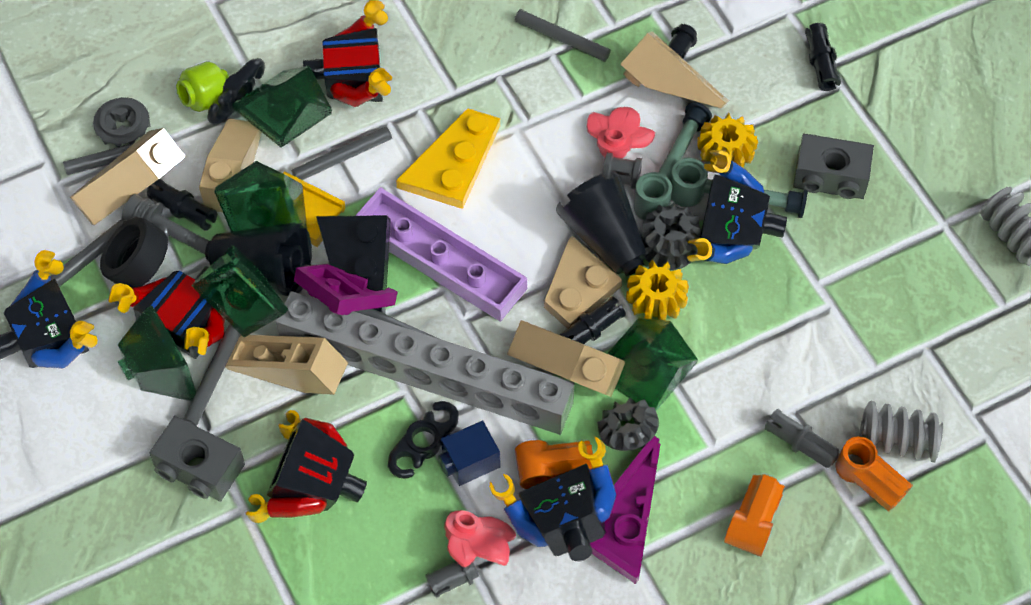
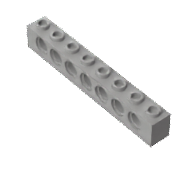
M290 292L276 321L279 336L326 338L348 362L349 366L559 435L563 431L573 405L574 382L354 311L349 315H338L331 312L329 307L320 300L296 292Z

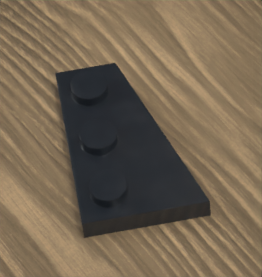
M387 215L316 216L329 265L339 268L346 273L368 279L367 288L370 290L381 291L387 289L391 219ZM386 307L374 308L375 310L386 314Z

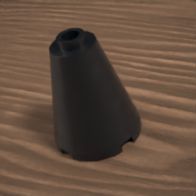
M611 171L612 178L605 179L604 175L600 174L573 189L567 194L570 202L564 207L559 202L556 212L616 274L624 273L626 276H630L635 273L639 265L644 267L643 260L647 257V253L622 179L617 172Z
M286 223L215 234L206 245L205 257L211 268L283 296H289L291 291L300 294L303 290L300 285L294 282L297 267L311 266L312 244L308 230L300 228L302 224Z

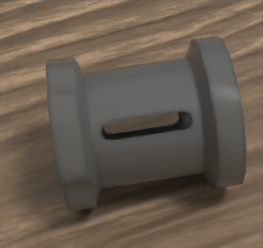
M607 152L602 174L605 179L612 178L611 171H615L621 177L623 184H629L631 189H636V183L641 175L643 158L637 157L634 161L613 156V153Z

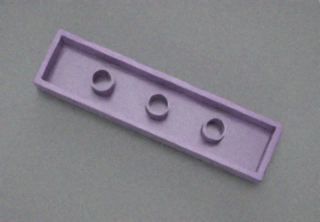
M381 187L355 215H387L391 219L390 253L500 322L527 290V277Z

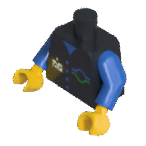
M710 150V153L716 156L717 163L716 165L704 164V169L709 172H717L720 175L715 174L711 182L700 238L688 241V244H694L697 247V255H689L687 259L691 262L705 260L728 264L749 256L753 249H757L760 246L762 234L783 238L787 217L767 213L770 196L764 193L763 185L745 168L733 162L727 152Z
M42 250L37 253L34 261L37 270L34 271L12 304L3 312L11 330L0 335V360L22 350L31 368L63 369L80 354L88 352L89 348L97 345V336L89 334L94 329V325L81 320L76 322L56 280H51L50 274L58 275L64 269L61 261L53 259L55 257L54 252Z
M596 436L595 441L598 448L594 454L588 455L584 441L581 440L578 445L580 454L587 460H590L591 469H589L586 463L518 493L519 500H516L513 495L515 487L508 475L503 474L509 484L508 490L503 493L497 492L490 481L489 487L493 496L498 500L504 501L507 506L504 508V511L518 535L537 547L548 546L554 556L568 553L573 561L586 560L593 552L590 543L603 538L606 533L604 521L610 518L616 499V491L608 465H603L602 461L606 452V446Z

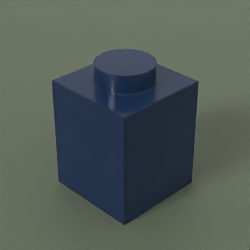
M483 420L441 439L442 454L438 455L440 465L447 477L450 475L454 476L458 486L500 468V450Z

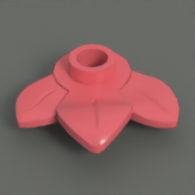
M619 107L613 110L610 116L593 112L587 119V131L597 139V146L604 157H606L608 152L613 153L614 157L624 158L631 148L647 147L655 137V131L639 127L640 114L631 107Z
M462 510L451 512L447 516L444 523L446 537L449 540L447 549L450 556L464 568L474 562L476 556L503 566L507 565L510 554L507 542L516 538V533L511 526L494 517H477L471 512Z

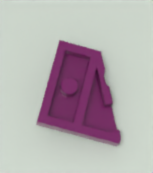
M328 264L296 268L294 282L304 288L310 296L324 303L335 314L349 315L353 311L395 306L398 292L389 287L381 291L370 290L367 288L368 279L346 273Z

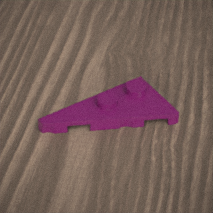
M656 436L643 447L614 484L616 499L610 518L604 521L606 533L603 538L590 543L593 551L592 554L634 584L639 581L661 446L659 443L660 439Z

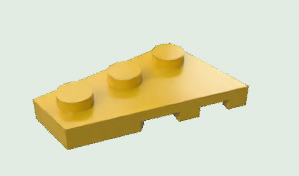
M467 108L396 180L397 189L463 209L500 128V118Z

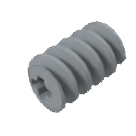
M1006 187L993 195L983 205L980 214L984 220L990 221L989 225L992 230L999 231L998 236L1000 240L1008 242L1007 247L1010 252H1017V260L1030 266L1031 217L1028 214L1031 212V203L1020 207L1019 204L1024 199V194L1019 192L1011 196L1012 187Z
M869 401L864 409L859 436L869 439L875 446L879 441H882L884 453L889 454L894 444H898L899 453L902 457L905 456L909 447H914L915 459L918 460L925 450H929L930 460L935 463L943 435V422L939 425L938 415L933 412L929 414L924 422L922 411L917 409L908 419L905 407H900L893 416L890 404L883 405L880 412L877 413L876 403Z

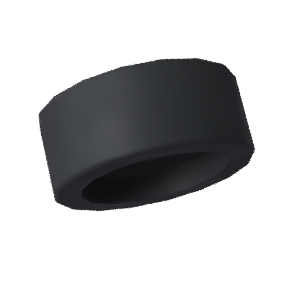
M140 217L127 220L112 234L104 247L100 258L102 275L115 284L122 283L131 288L145 285L157 273L164 261L168 249V238L165 232Z

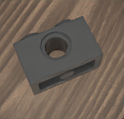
M803 133L798 152L793 188L808 190L810 193L822 192L839 195L846 199H864L870 180L874 145Z
M175 415L149 452L155 466L154 470L160 477L169 482H175L177 479L188 485V489L198 497L207 499L210 496L220 502L245 466L241 448ZM194 458L204 459L196 466L187 465Z

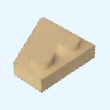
M572 236L567 242L544 300V308L568 329L578 322V316L584 312L587 314L591 313L622 287V279Z

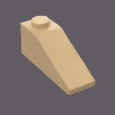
M648 32L621 63L626 69L623 73L624 76L637 87L643 84L649 89L718 108H723L729 102L724 95L654 32Z
M236 119L227 120L207 157L199 189L204 205L215 209L217 212L240 215L263 130V123Z
M164 128L150 130L70 198L89 222L95 225L125 204L133 194H139L160 179L181 161L185 155Z
M523 320L519 323L507 353L511 357L612 397L625 362L619 358Z
M241 334L225 367L228 370L300 392L334 395L348 362L326 338Z

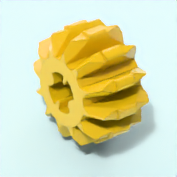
M729 112L725 119L714 115L711 123L704 122L697 140L698 150L701 151V161H710V164L716 165L717 158L714 154L710 153V150H720L727 152L731 160L743 168L745 163L751 164L758 145L757 136L754 135V126L744 125L745 120L743 116L737 120L732 119Z
M654 260L649 263L648 269L639 265L635 275H630L627 282L629 290L626 293V300L629 304H633L632 311L634 315L645 313L644 319L646 323L652 317H657L661 324L666 321L667 315L676 319L679 316L680 309H684L688 301L689 285L688 281L682 280L683 274L681 269L670 271L668 261L663 267H657Z

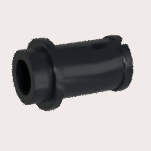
M680 24L673 29L671 33L672 39L668 46L684 59L690 47H694L697 43V32L690 25Z

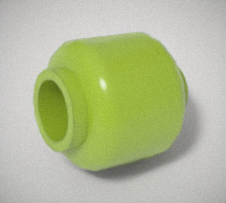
M209 61L187 68L181 72L179 81L176 84L178 97L185 107H190L197 112L209 109L213 103L220 105L217 99L222 95L224 82L229 75L224 69H220L215 63Z

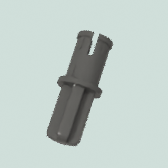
M776 409L769 417L774 421L772 423L770 421L766 422L765 430L770 431L792 446L791 450L795 453L801 451L825 468L831 467L837 460L839 449L813 433L811 426H802L779 409Z

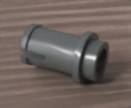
M455 561L430 574H426L425 577L435 598H438L440 595L467 582L469 585H472L473 579L479 577V574L473 562L464 568Z

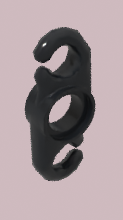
M261 58L251 59L239 71L227 78L223 85V93L217 99L220 105L218 106V104L213 103L208 110L207 118L211 124L223 123L237 109L242 108L247 103L252 94L253 86H255V79L253 78L261 79L265 71V62Z
M439 401L435 402L432 406L434 411H447L450 415L448 421L436 422L434 413L428 411L424 415L423 420L416 421L409 426L406 434L389 454L388 469L391 474L397 478H411L415 474L414 470L399 468L397 465L398 459L401 457H411L414 468L418 469L422 466L425 459H429L439 452L442 446L441 439L449 436L458 425L459 412L453 404ZM419 432H429L434 436L435 440L430 446L422 448L413 443V438Z

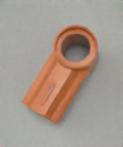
M857 436L847 440L835 463L836 471L842 479L858 484L888 512L903 499L913 486L877 455L876 446L865 437ZM848 455L859 456L864 464L858 465L853 463Z
M531 440L515 447L519 482L523 489L533 487L586 463L589 469H591V462L580 454L579 442L548 445L547 442L542 440ZM590 440L584 441L588 455L593 454Z
M753 474L739 510H735L724 543L761 557L773 527L771 522L781 501L785 486L769 475Z

